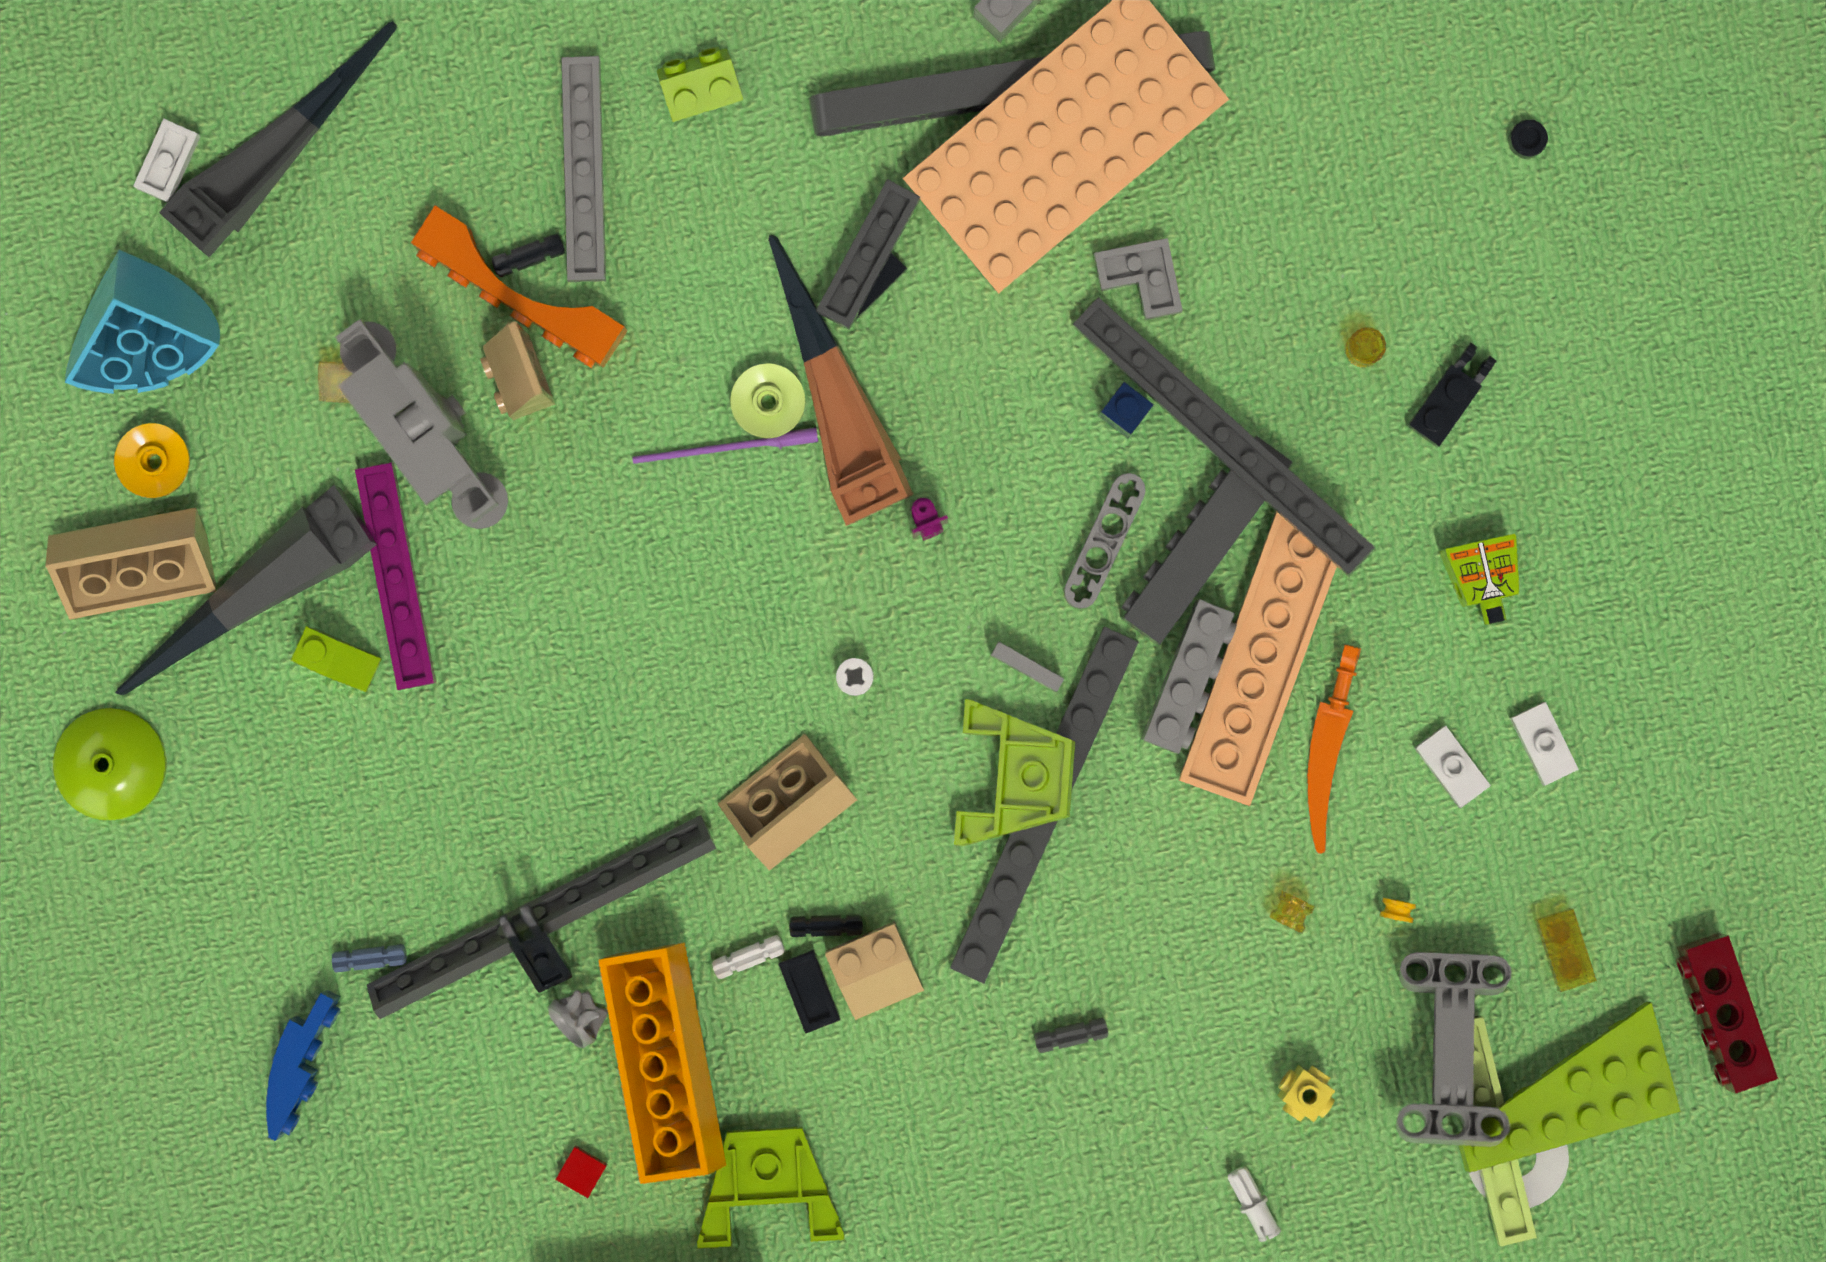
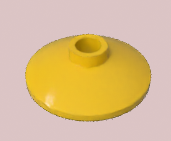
M156 423L142 424L128 431L119 441L114 455V467L120 482L130 492L145 498H160L174 492L184 482L190 466V455L183 438L173 429ZM154 455H158L161 458V465L156 469L151 468L149 464L151 457Z

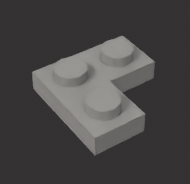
M1168 238L1094 253L1101 291L1138 284L1145 320L1182 313L1183 310Z

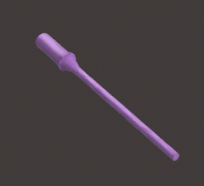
M816 427L793 430L776 438L755 439L633 456L632 459L633 464L759 446H773L782 449V447L818 442V433Z

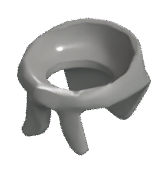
M579 990L574 991L572 996L553 1000L548 1006L551 1020L579 1048H585L595 1042L598 1031L608 1014L606 1009L594 1005L593 998L589 992L581 993Z

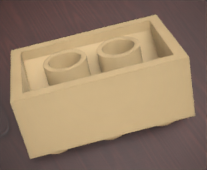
M804 734L720 801L718 805L747 847L770 871L856 802L857 799L812 741Z

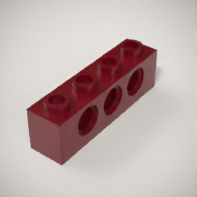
M1717 933L1677 947L1680 957L1676 958V964L1682 978L1689 981L1692 993L1688 994L1689 1002L1695 1015L1700 1014L1705 1028L1700 1030L1701 1037L1707 1050H1712L1717 1064L1713 1065V1071L1718 1084L1721 1087L1725 1086L1726 1090L1736 1094L1777 1080L1778 1076L1729 935ZM1715 968L1719 974L1718 983L1712 988H1707L1704 983V976L1708 970ZM1728 1004L1731 1009V1017L1727 1022L1720 1024L1716 1017L1717 1010L1720 1006ZM1740 1040L1743 1044V1053L1739 1058L1731 1059L1729 1047L1734 1041Z

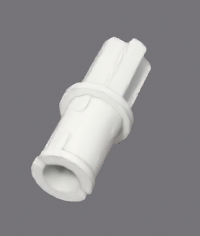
M1240 1167L1229 1173L1228 1180L1242 1205L1240 1211L1242 1214L1246 1213L1258 1236L1259 1242H1265L1267 1235L1269 1240L1277 1236L1281 1229L1278 1227L1266 1204L1268 1198L1265 1195H1261L1249 1170L1246 1167Z

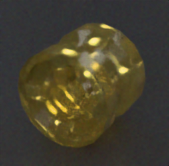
M1369 327L1358 329L1348 338L1345 344L1347 359L1357 367L1366 368L1374 365L1383 357L1386 351L1384 336L1380 331Z
M1281 890L1279 895L1280 903L1277 909L1271 911L1269 918L1303 934L1306 928L1304 921L1307 915L1313 913L1315 906Z

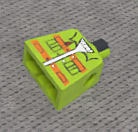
M1515 533L1439 551L1461 606L1465 607L1479 603L1484 625L1507 620L1502 598L1519 594L1517 539Z

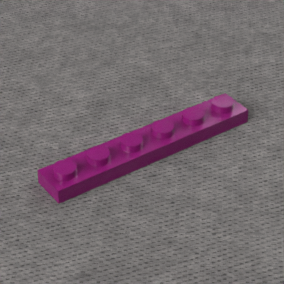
M394 463L356 469L355 474L365 526L377 543L370 552L397 690L435 684L434 668Z

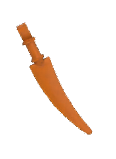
M1351 645L1344 646L1340 667L1336 668L1338 676L1332 697H1328V700L1331 701L1330 704L1324 702L1319 704L1310 745L1308 806L1316 852L1319 854L1324 853L1326 849V824L1333 775L1340 748L1354 712L1353 710L1346 709L1345 705H1349V702L1346 700L1352 678L1357 676L1355 669L1362 648Z

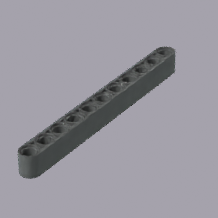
M1208 31L1178 35L1208 73L1216 70L1210 33ZM1044 57L819 93L809 97L814 133L816 136H831L982 111Z

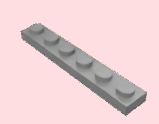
M599 56L562 57L567 281H606Z

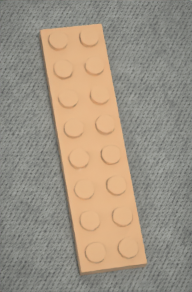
M1277 511L1273 517L1236 619V630L1230 644H1227L1221 668L1212 685L1209 698L1178 779L1184 783L1250 806L1337 568L1332 561Z

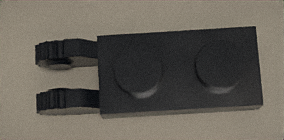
M1471 342L1455 364L1448 367L1407 425V427L1437 448L1440 447L1481 389L1482 385L1480 384L1497 361L1491 356L1484 359L1473 378L1463 373L1461 370L1471 361L1478 348Z
M527 903L521 906L520 910L521 916L529 928L517 933L512 919L507 914L498 917L507 936L512 952L538 993H541L572 978L573 975L542 922H538L535 913Z

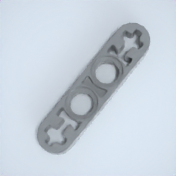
M1122 474L1112 484L1065 584L1064 597L1073 608H1087L1097 599L1142 503L1146 491L1145 484L1135 474ZM1129 481H1133L1135 483L1134 490L1139 493L1137 498L1131 496L1125 504V508L1132 509L1130 515H1127L1120 508L1109 507L1111 500L1118 504L1123 492L1118 489L1119 484L1126 485ZM1108 514H1116L1123 521V528L1117 535H1109L1102 528V520ZM1098 547L1106 552L1107 563L1104 567L1094 569L1088 565L1086 554L1091 548ZM1079 567H1082L1089 574L1099 575L1100 579L1098 583L1090 579L1087 591L1091 593V597L1089 599L1083 598L1080 602H1076L1074 600L1075 593L1070 591L1072 585L1079 586L1085 575H1079L1077 572Z

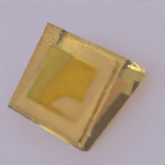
M318 362L319 401L350 403L337 386L353 374L343 363Z

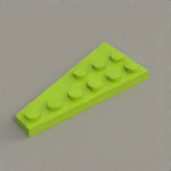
M1646 1001L1637 1007L1634 1013L1624 1020L1614 1023L1608 1028V1031L1591 1043L1587 1042L1541 1074L1542 1077L1528 1087L1521 1088L1513 1094L1512 1098L1500 1105L1497 1109L1503 1111L1509 1119L1510 1128L1508 1134L1496 1146L1459 1145L1465 1171L1471 1173L1681 1112L1652 1002ZM1485 1118L1481 1121V1130L1487 1136L1494 1137L1501 1133V1125L1496 1119Z

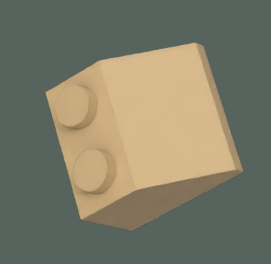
M895 921L828 949L825 952L839 989L855 1020L924 991Z

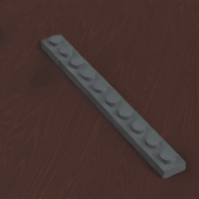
M1099 297L1073 323L1074 328L1348 577L1375 550V547Z
M1107 627L1103 628L1056 731V734L1075 741L1072 789L1139 643ZM1058 820L1010 833L950 969L983 984L985 983Z
M699 815L528 902V904L535 913L538 922H542L548 933H551L717 848L707 824L702 816ZM520 907L507 913L509 918L512 919L517 933L529 928L521 916ZM497 918L367 984L373 1011L378 1018L382 1019L512 953L499 919Z

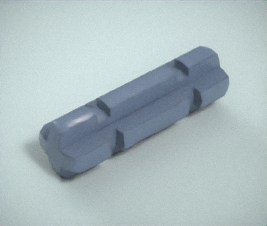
M400 944L388 946L387 949L382 946L352 950V953H349V951H339L332 954V967L334 972L350 971L351 968H354L355 971L385 967L386 964L390 966L403 965L407 959L406 949L404 945Z

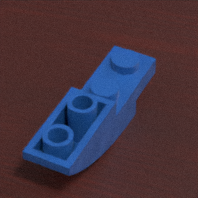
M329 990L320 993L306 1020L298 1016L289 1019L280 1038L272 1062L266 1098L268 1136L274 1141L283 1137L284 1133L290 1136L300 1119V1115L296 1114L302 1100L308 1102L317 1088L318 1082L313 1079L318 1070L306 1064V1061L312 1062L323 1044L322 1041L318 1040L325 1026L329 1029L332 1027L341 1008L336 1006L340 996Z

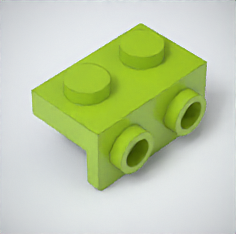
M718 47L708 48L701 51L698 57L686 61L682 58L673 59L664 63L663 68L657 70L672 122L743 100L727 48L721 50Z

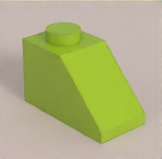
M306 626L290 661L325 677L367 692L382 658L317 628Z

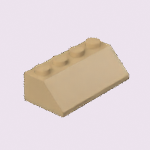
M196 507L48 536L45 566L69 620L216 592V582L207 534Z

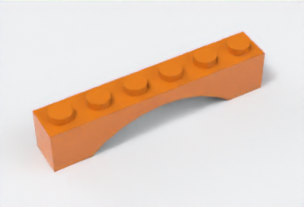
M436 205L411 241V244L419 250L416 257L433 268L438 263L450 270L447 276L464 288L471 283L481 289L480 298L496 308L499 307L500 303L506 305L513 310L510 315L511 318L527 328L534 323L545 330L541 337L558 348H561L563 343L576 350L573 357L591 369L595 363L602 368L605 367L628 331L625 326L594 306L578 308L550 306L532 301L513 291L488 268L477 248L473 233L469 227Z

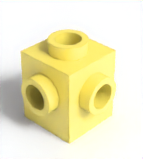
M1300 1065L1294 1071L1290 1069L1278 1086L1281 1091L1277 1096L1286 1103L1282 1109L1300 1122L1304 1117L1313 1122L1318 1116L1321 1118L1325 1117L1335 1101L1331 1097L1335 1090L1327 1084L1331 1078L1314 1066H1311L1308 1071ZM1307 1089H1312L1315 1091V1094L1309 1103L1304 1102L1302 1099L1303 1092Z

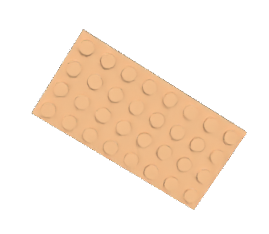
M1111 0L906 174L903 180L916 195L920 196L922 203L999 294L1226 103L1229 98L1150 0Z

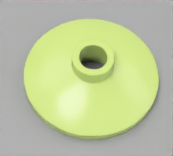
M759 364L747 369L736 380L731 392V410L737 423L749 434L760 438H776L790 432L799 423L805 409V393L799 379L787 368L777 364ZM765 396L775 398L776 403L773 408L765 409L762 406L761 402Z

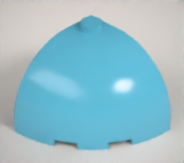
M118 250L98 285L82 319L69 356L64 383L94 392L114 394V389H138V393L168 386L170 380L185 373L188 375L192 374L215 352L220 344V329L216 317L206 302L183 281L162 268L122 250Z

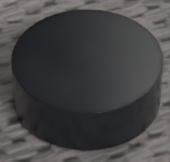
M1535 120L1519 122L1513 127L1508 137L1511 151L1523 159H1530L1539 155L1545 149L1548 142V134L1545 127Z

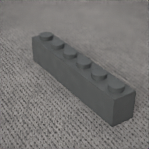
M1258 436L1254 437L1287 468L1293 463ZM1221 469L1209 486L1214 491L1206 503L1201 499L1196 503L1187 516L1192 521L1184 533L1180 530L1175 532L1165 546L1170 551L1162 564L1157 560L1154 561L1143 576L1148 583L1139 594L1133 590L1121 607V609L1126 611L1122 620L1156 645L1162 643L1264 502L1255 491L1231 470L1227 473Z

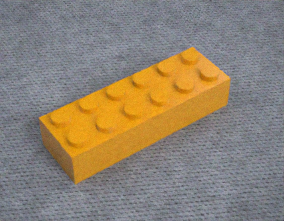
M685 942L618 953L599 959L598 962L640 1184L709 1175L727 1166Z

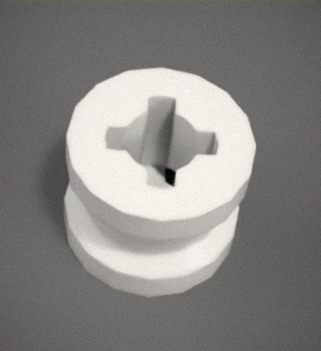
M851 658L845 660L836 672V681L839 688L849 695L858 696L864 694L873 683L874 675L872 668L861 659Z

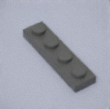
M887 179L816 309L818 314L848 330L851 329L920 201V196Z

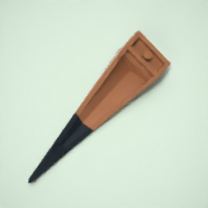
M769 235V243L789 306L806 370L822 441L831 493L846 526L851 525L914 494L899 463L902 459L822 316L816 312L817 307L779 239L775 235Z

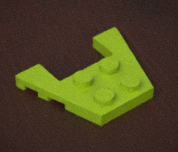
M965 699L962 733L968 735L1000 736L997 789L994 813L956 811L954 845L966 846L1070 817L1075 741L971 699Z
M803 1127L727 1131L723 1145L727 1166L716 1171L697 1241V1249L732 1246L730 1207L807 1202L809 1208L810 1242L845 1239L843 1227Z

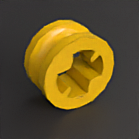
M1389 898L1382 899L1385 909L1380 911L1379 916L1413 923L1414 918L1411 917L1410 912L1416 909V904Z

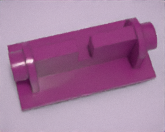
M919 498L913 503L912 517L917 526L916 529L912 530L913 538L921 535L923 541L944 532L942 525L948 523V517L945 515L939 518L931 500Z

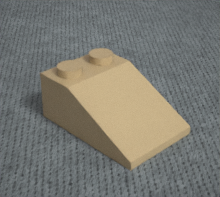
M516 321L507 324L483 346L486 356L480 358L487 378H495L499 391L494 393V398L501 414L507 412L511 419L516 420L553 406L555 402L529 334Z

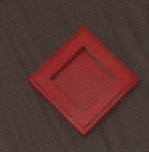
M575 1145L555 1180L588 1199L608 1164Z

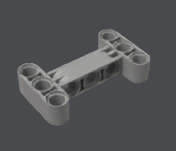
M1416 952L1407 955L1403 959L1399 970V980L1402 986L1412 992L1434 993L1432 1104H1409L1402 1108L1396 1120V1131L1403 1140L1411 1143L1490 1147L1500 1144L1508 1134L1510 1123L1503 1111L1493 1107L1473 1106L1475 995H1498L1505 990L1511 978V968L1502 957L1495 955ZM1411 964H1419L1425 968L1427 976L1420 981L1412 980L1408 977L1406 968ZM1449 966H1458L1464 971L1465 978L1461 982H1451L1446 978L1444 970ZM1488 967L1497 968L1503 975V981L1498 984L1488 983L1484 979L1482 972ZM1409 1114L1420 1116L1424 1121V1129L1417 1133L1409 1132L1403 1125L1404 1117ZM1455 1116L1460 1119L1463 1126L1462 1132L1456 1135L1445 1132L1442 1127L1443 1118ZM1485 1118L1496 1119L1501 1125V1133L1494 1137L1487 1136L1481 1130V1121Z

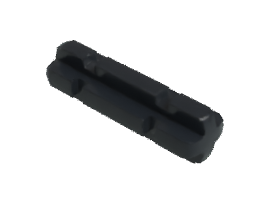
M553 234L545 237L544 242L540 243L537 240L510 250L512 253L510 255L502 253L494 256L492 264L498 277H505L513 274V269L517 268L518 271L545 262V257L550 256L553 259L563 255L565 248L560 236Z
M841 915L811 916V919H806L805 916H793L789 921V931L792 937H806V934H811V937L841 936L842 933H847V936L861 935L863 932V919L861 915H846V918H841Z

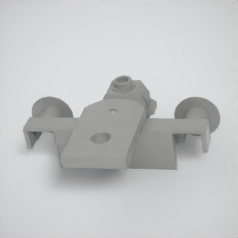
M359 319L337 335L335 338L341 343V360L345 367L353 373L337 386L425 505L430 504L447 490H450L452 492L451 503L456 517L466 526L483 529L491 527L500 521L508 505L506 489L501 481L493 475L482 472L476 473L456 447L458 441L466 436L463 430L464 424L460 418L466 412L455 397L451 395L446 399L444 396L436 393L424 376L407 363L397 367L394 363L396 356L395 340L384 326L375 322H363Z

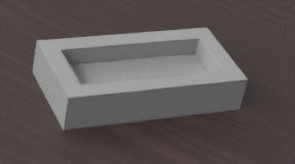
M1000 642L997 643L990 655L1054 692L1058 691L1064 680L1061 676Z

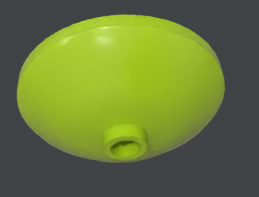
M115 708L94 710L74 720L61 735L53 757L54 778L64 799L78 812L99 820L124 819L145 809L161 790L167 769V758L163 742L152 725L133 712ZM103 757L109 762V767L105 772L98 768V761Z

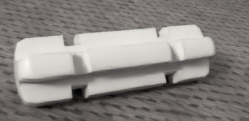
M774 935L764 939L762 944L757 942L732 952L730 957L725 955L715 959L712 962V967L717 978L723 979L733 975L735 970L740 972L763 963L767 957L771 959L778 957L785 952L781 938L778 935Z

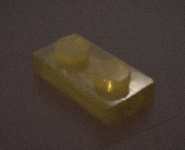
M1569 908L1535 919L1557 990L1563 992L1597 981L1574 909Z

